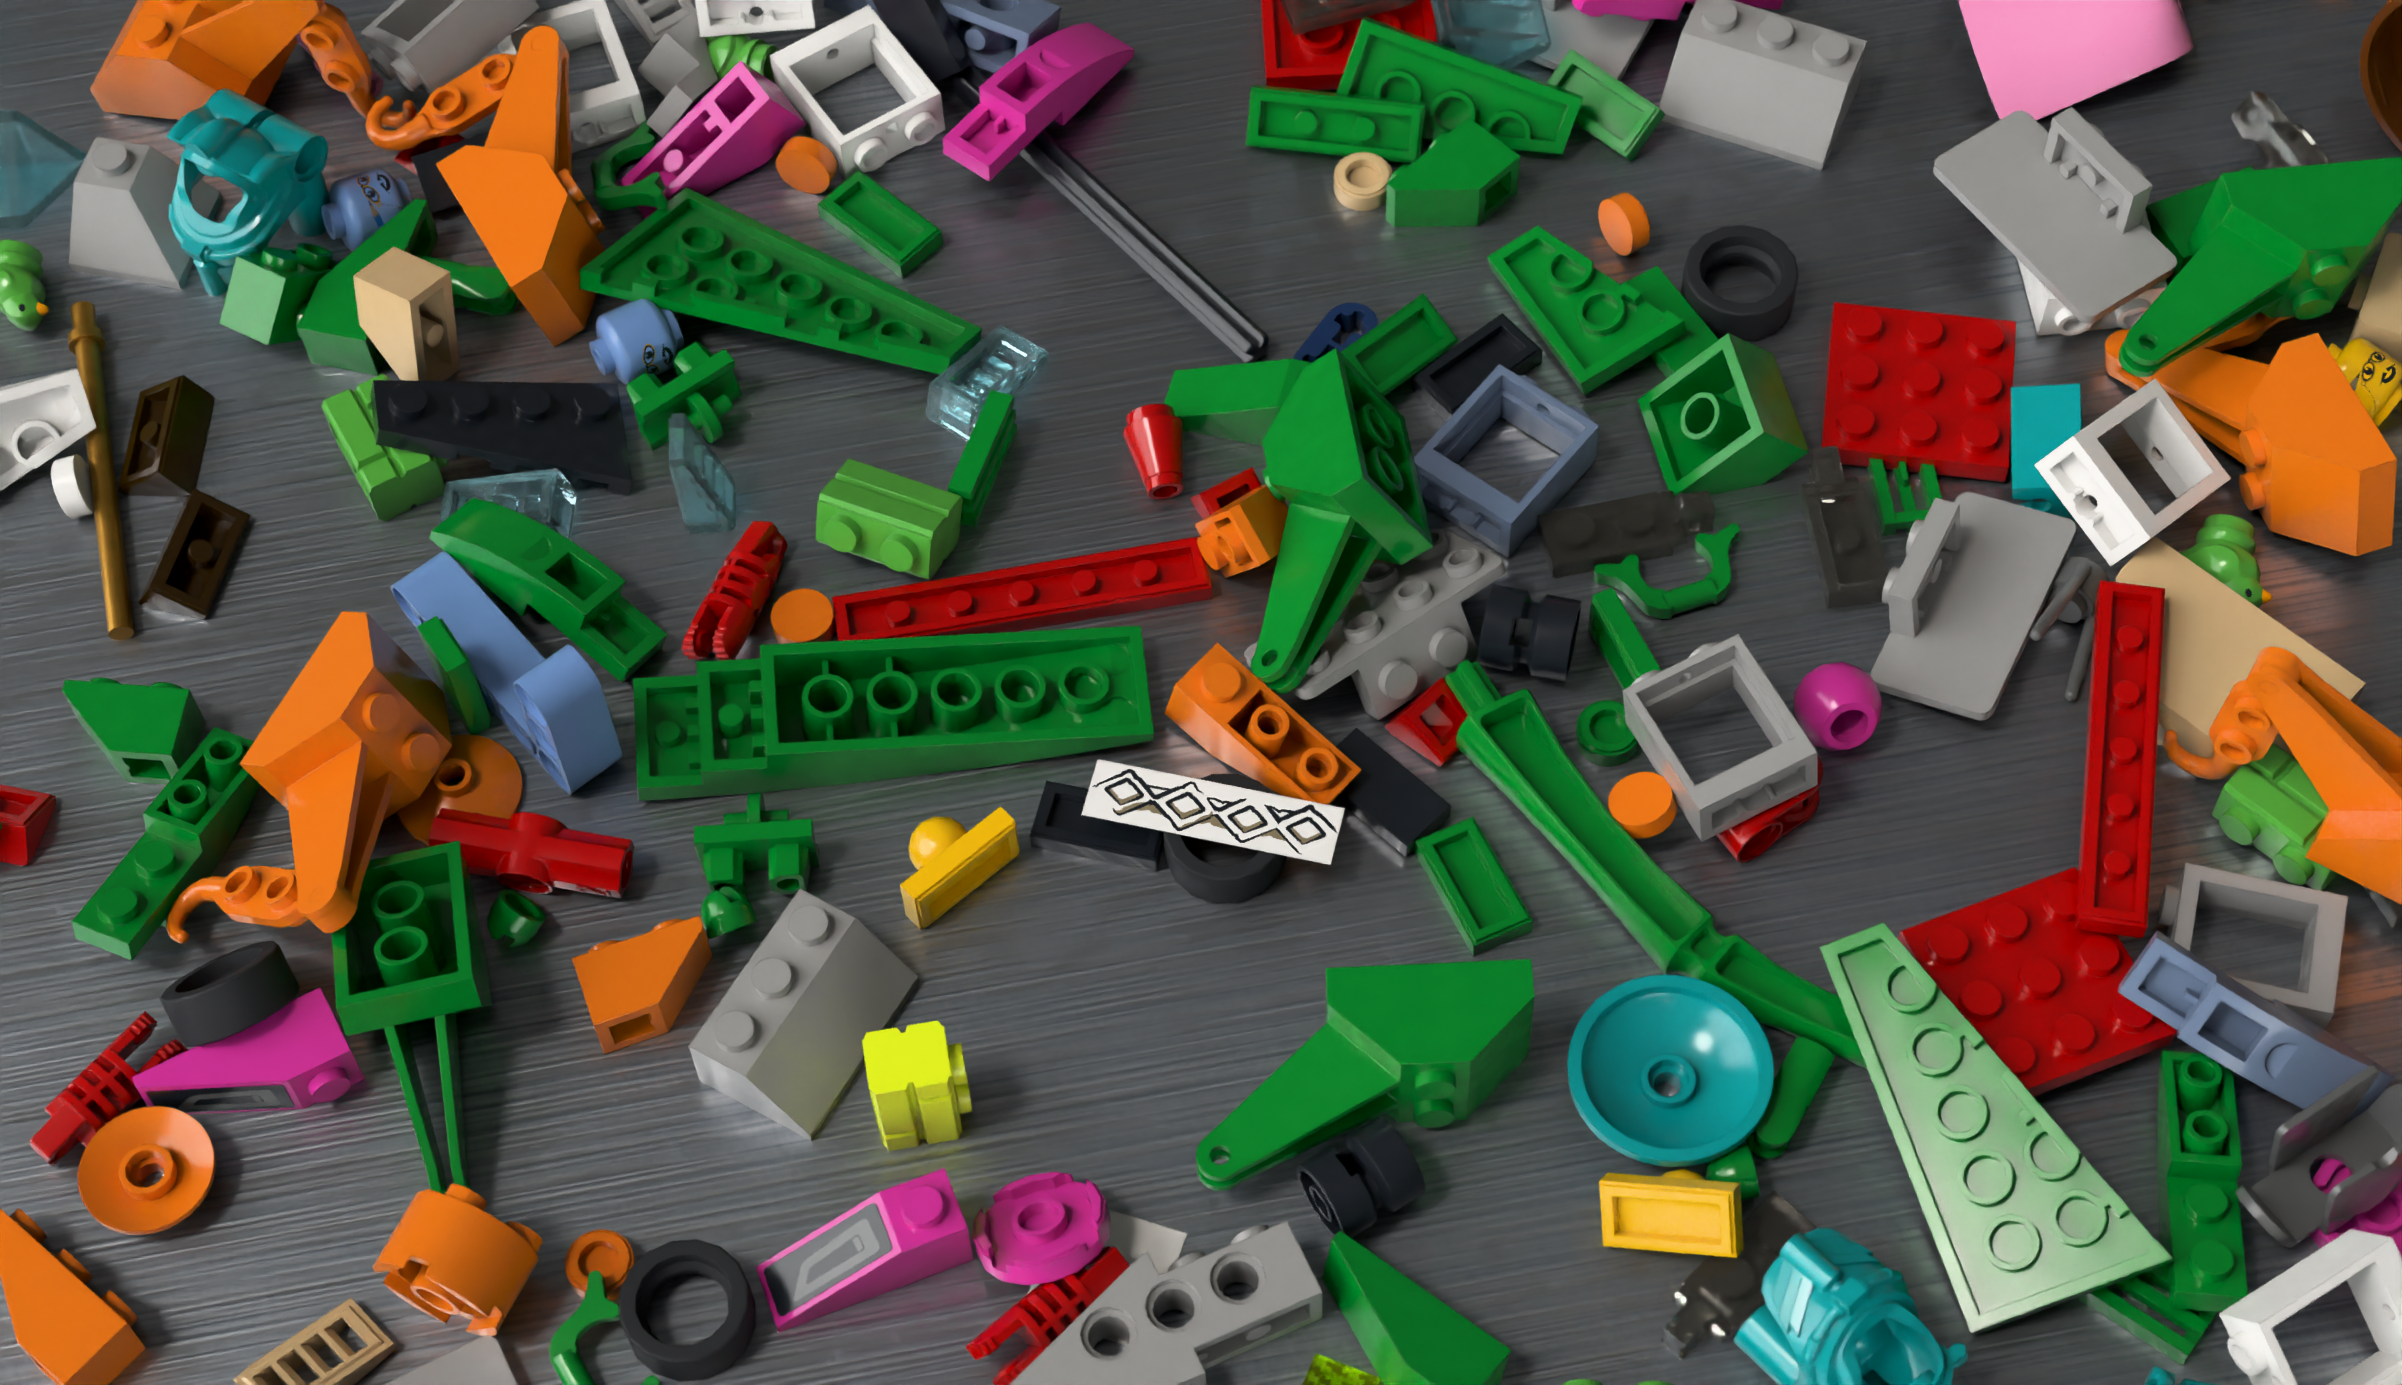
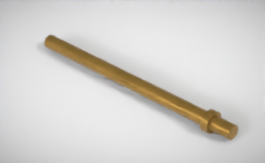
M79 301L70 308L73 330L68 334L69 350L76 355L77 369L96 424V428L86 434L85 439L108 636L113 640H125L134 635L100 354L106 347L105 335L97 327L94 304L88 301Z

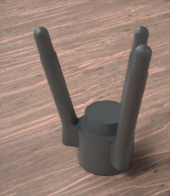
M2077 556L2070 557L2064 562L2053 582V588L2046 601L2047 609L2030 632L2031 639L2038 641L2051 628L2057 618L2067 623H2076L2080 619L2085 621L2065 691V698L2068 701H2074L2078 696L2092 651L2096 591L2100 580L2109 581L2107 573L2100 565L2090 559Z

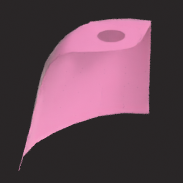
M1958 0L1978 65L2000 120L2015 111H2025L2035 120L2041 119L2165 65L2194 48L2189 25L2180 0Z

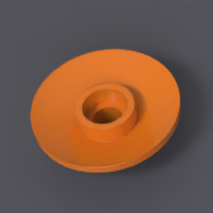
M451 736L452 748L421 796L397 811L406 830L417 840L429 845L434 817L438 816L441 808L510 819L511 814L518 812L520 808L524 783L518 763L505 747L494 740L482 736ZM464 777L463 781L457 785H445L454 778Z
M162 1106L142 1107L128 1111L104 1125L85 1148L77 1175L81 1199L90 1214L100 1224L110 1230L128 1235H147L164 1231L190 1216L206 1198L212 1186L216 1170L214 1146L202 1125L183 1111ZM157 1172L164 1173L163 1177L156 1184L143 1187V1183L149 1175Z

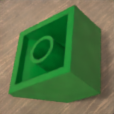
M1730 333L1724 335L1638 399L1670 497L1679 502L1763 485L1809 452L1774 354Z

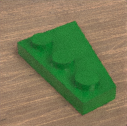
M1539 226L1534 227L1487 256L1490 269L1583 395L1591 392L1687 332L1683 319L1669 310L1663 312L1643 299L1640 291L1626 282L1619 284L1594 267L1592 260Z

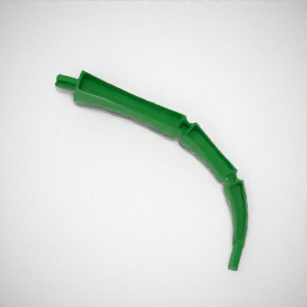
M1469 660L1462 661L1457 664L1456 671L1446 675L1445 682L1468 715L1459 727L1455 738L1456 747L1516 805L1564 856L1665 975H1681L1696 978L1717 986L1740 1001L1758 1022L1795 1037L1810 1039L1827 1048L1832 1054L1865 1069L1867 1068L1839 996L1810 983L1771 961L1740 935L1735 934L1726 937L1718 933L1715 926V916L1663 871L1614 819L1567 755L1535 697L1527 688L1501 697L1478 661L1470 663Z

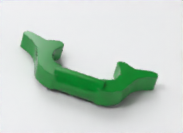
M647 120L642 122L639 128L628 138L603 151L592 161L590 169L594 184L593 194L603 209L619 210L642 205L664 209L668 206L663 193L666 186L659 172H654L634 184L617 186L616 174L619 169L627 162L646 156L658 144L656 141L658 134L646 124Z
M1731 523L1715 535L1707 533L1696 535L1694 549L1707 560L1712 570L1711 573L1706 575L1704 580L1668 591L1651 588L1640 575L1639 557L1630 554L1620 564L1596 565L1594 567V582L1622 591L1642 612L1658 619H1670L1677 613L1710 603L1717 604L1726 597L1730 590L1731 570L1728 555L1739 539L1740 527L1736 523Z
M599 1271L590 1272L587 1291L581 1305L555 1332L549 1348L550 1361L563 1385H596L579 1354L580 1339L584 1333L600 1323L619 1320V1306L608 1300L605 1278ZM650 1375L644 1380L642 1385H662V1383L656 1376Z

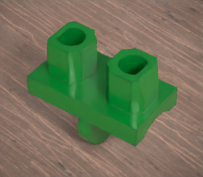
M694 342L678 352L677 357L673 360L679 377L663 385L654 373L645 372L627 384V393L636 414L642 440L652 451L677 435L683 441L699 431L710 443L723 436V429L718 419L733 410L731 402L742 396L741 388L734 375L735 361L725 349L713 354L699 342Z
M749 793L747 797V812L724 814L723 825L694 826V846L703 875L706 874L710 892L713 890L719 891L722 887L726 886L735 887L746 893V872L769 870V883L772 892H777L781 895L796 894L799 889L806 891L811 867H819V847L815 842L812 819L790 820L789 809L766 811L762 793Z

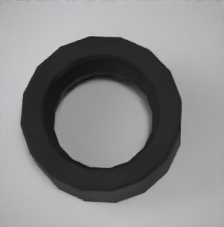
M1746 225L1721 227L1703 235L1689 249L1683 270L1681 295L1718 339L1730 333L1747 342L1758 341L1777 332L1790 317L1799 278L1796 258L1784 241L1766 230ZM1742 265L1755 268L1768 276L1775 285V289L1770 296L1757 302L1737 303L1722 299L1711 292L1704 283V278L1709 272L1722 266Z
M1211 774L1201 778V780L1273 794L1259 781L1239 774ZM1164 832L1165 859L1174 880L1192 896L1212 903H1240L1262 894L1278 879L1287 859V856L1259 851L1254 857L1242 863L1216 866L1199 860L1191 853L1187 845V836Z
M266 941L239 948L194 969L169 986L160 997V1001L180 1041L187 1047H194L222 1040L265 1020L291 1002L300 990V986L280 946L274 941Z
M698 1239L670 1241L648 1251L629 1270L619 1292V1320L636 1358L654 1374L675 1381L704 1380L728 1369L746 1350L756 1327L755 1300L740 1263L721 1246ZM702 1275L714 1279L723 1287L728 1298V1315L725 1322L710 1337L691 1345L673 1346L662 1342L651 1332L647 1323V1307L651 1298L665 1284L684 1276Z

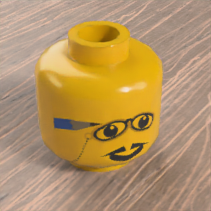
M2362 337L2350 340L2342 349L2331 343L2327 347L2378 427L2402 398L2401 363Z

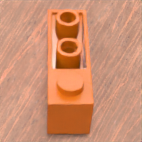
M1216 643L1174 685L1165 714L1212 756L1250 778L1259 781L1282 796L1330 805L1361 772V769L1219 643Z
M0 1208V1278L17 1343L34 1364L56 1385H109L146 1349L131 1329V1326L139 1318L112 1291L109 1290L101 1298L91 1291L86 1284L93 1278L92 1275L68 1251L63 1249L55 1257L41 1245L47 1238V1235L25 1212L18 1208L8 1216Z

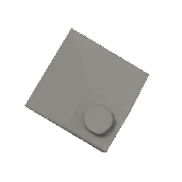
M95 136L74 180L69 266L71 270L182 290L194 264V258L188 256L180 247L181 243L176 238L169 221V203L171 204L173 199L172 195L177 184L180 165L150 145ZM201 179L192 189V206L201 216L213 221L223 198L220 191Z

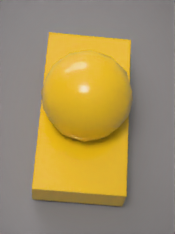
M1001 806L968 832L963 824L951 817L933 816L919 823L912 832L908 845L909 858L917 872L900 884L906 916L920 930L925 929L1019 855L1016 822Z
M1687 1169L1670 1171L1660 1177L1606 1173L1599 1180L1603 1246L1737 1258L1744 1249L1740 1183L1705 1180L1699 1173Z

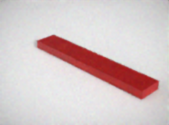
M1200 536L834 596L832 597L838 641L1018 632L1212 599V586L1207 562L1203 558L1197 544V538Z
M2100 580L2096 591L2075 929L2143 938L2147 930L2165 588Z

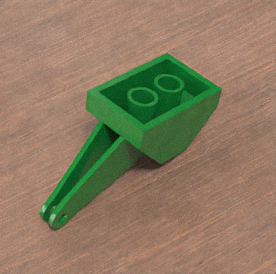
M2402 157L2221 173L2188 241L2192 258L2129 330L2119 350L2118 357L2121 366L2128 373L2137 377L2152 376L2178 358L2259 312L2270 318L2295 316L2298 319H2312L2325 313H2330L2371 259L2402 205Z
M1336 348L1303 369L1262 439L1267 465L1263 469L1265 483L1276 499L1281 502L1288 500L1290 504L1263 625L1251 661V670L1258 679L1265 682L1266 686L1277 694H1284L1293 690L1302 681L1315 655L1375 559L1403 565L1434 547L1405 417Z
M454 841L370 859L354 916L344 927L332 933L336 1009L345 1034L349 1036L381 1029L385 1030L426 1167L430 1190L445 1194L447 1191L443 1162L406 1024L435 1018L454 1184L472 1190L466 1158L456 1013L492 1005L487 956L469 870L460 841Z
M1532 959L1326 968L1325 1024L1230 1115L1202 1139L1196 1150L1197 1174L1200 1181L1206 1187L1215 1191L1230 1190L1271 1167L1385 1113H1388L1398 1122H1414L1421 1127L1427 1128L1442 1127L1452 1123L1454 1120L1467 1119L1528 1056L1535 998ZM1219 1159L1228 1161L1225 1164L1214 1163V1161Z

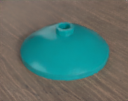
M1667 974L1645 976L1622 983L1607 991L1587 1009L1578 1022L1570 1042L1567 1059V1077L1571 1097L1581 1118L1604 1143L1619 1153L1643 1163L1666 1167H1685L1706 1163L1724 1156L1737 1148L1754 1132L1761 1122L1770 1101L1774 1082V1065L1770 1045L1764 1031L1755 1017L1740 1001L1708 982L1681 975ZM1661 1083H1668L1673 1085L1678 1093L1673 1096H1663L1656 1091L1655 1087Z

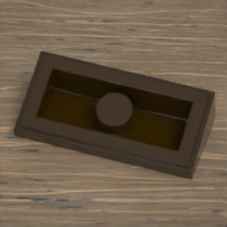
M185 375L140 391L118 491L125 496L183 497L190 495L192 490L196 488L214 405V397L208 391Z
M194 488L179 511L138 604L153 610L204 620L251 515Z

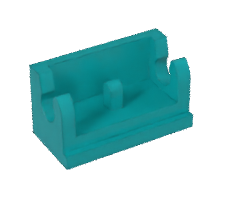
M2080 383L2011 387L2013 499L2020 500L2046 499L2047 501L2024 502L2021 503V506L2065 518H2072L2073 521L2076 520L2034 465L2083 429Z

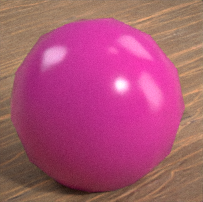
M1836 662L1821 665L1805 674L1794 691L1793 713L1794 718L1813 745L1829 751L1848 750L1870 739L1881 722L1882 699L1877 683L1867 672L1860 667L1846 662Z

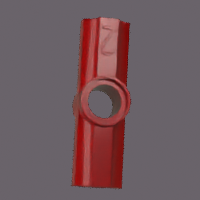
M441 808L438 816L434 817L429 834V847L460 841L469 873L495 877L499 883L527 893L547 894L552 892L553 887L622 899L625 890L629 887L633 871L635 847L632 840L571 830L564 823L537 813L516 812L511 814L510 819L480 813Z

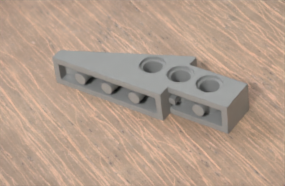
M1287 1221L1271 1228L1264 1224L1248 1228L1238 1234L1232 1240L1231 1245L1208 1255L1204 1252H1194L1185 1255L1171 1264L1168 1272L1162 1275L1158 1274L1149 1253L1146 1252L1141 1254L1010 1385H1206L1205 1369L1322 1319L1323 1292ZM1236 1282L1247 1283L1256 1290L1250 1297L1242 1300L1230 1299L1222 1294V1290L1226 1286ZM1174 1309L1183 1310L1192 1316L1187 1324L1177 1328L1165 1327L1157 1321L1166 1311ZM1108 1337L1120 1338L1128 1344L1125 1350L1113 1356L1101 1355L1093 1350L1099 1341Z

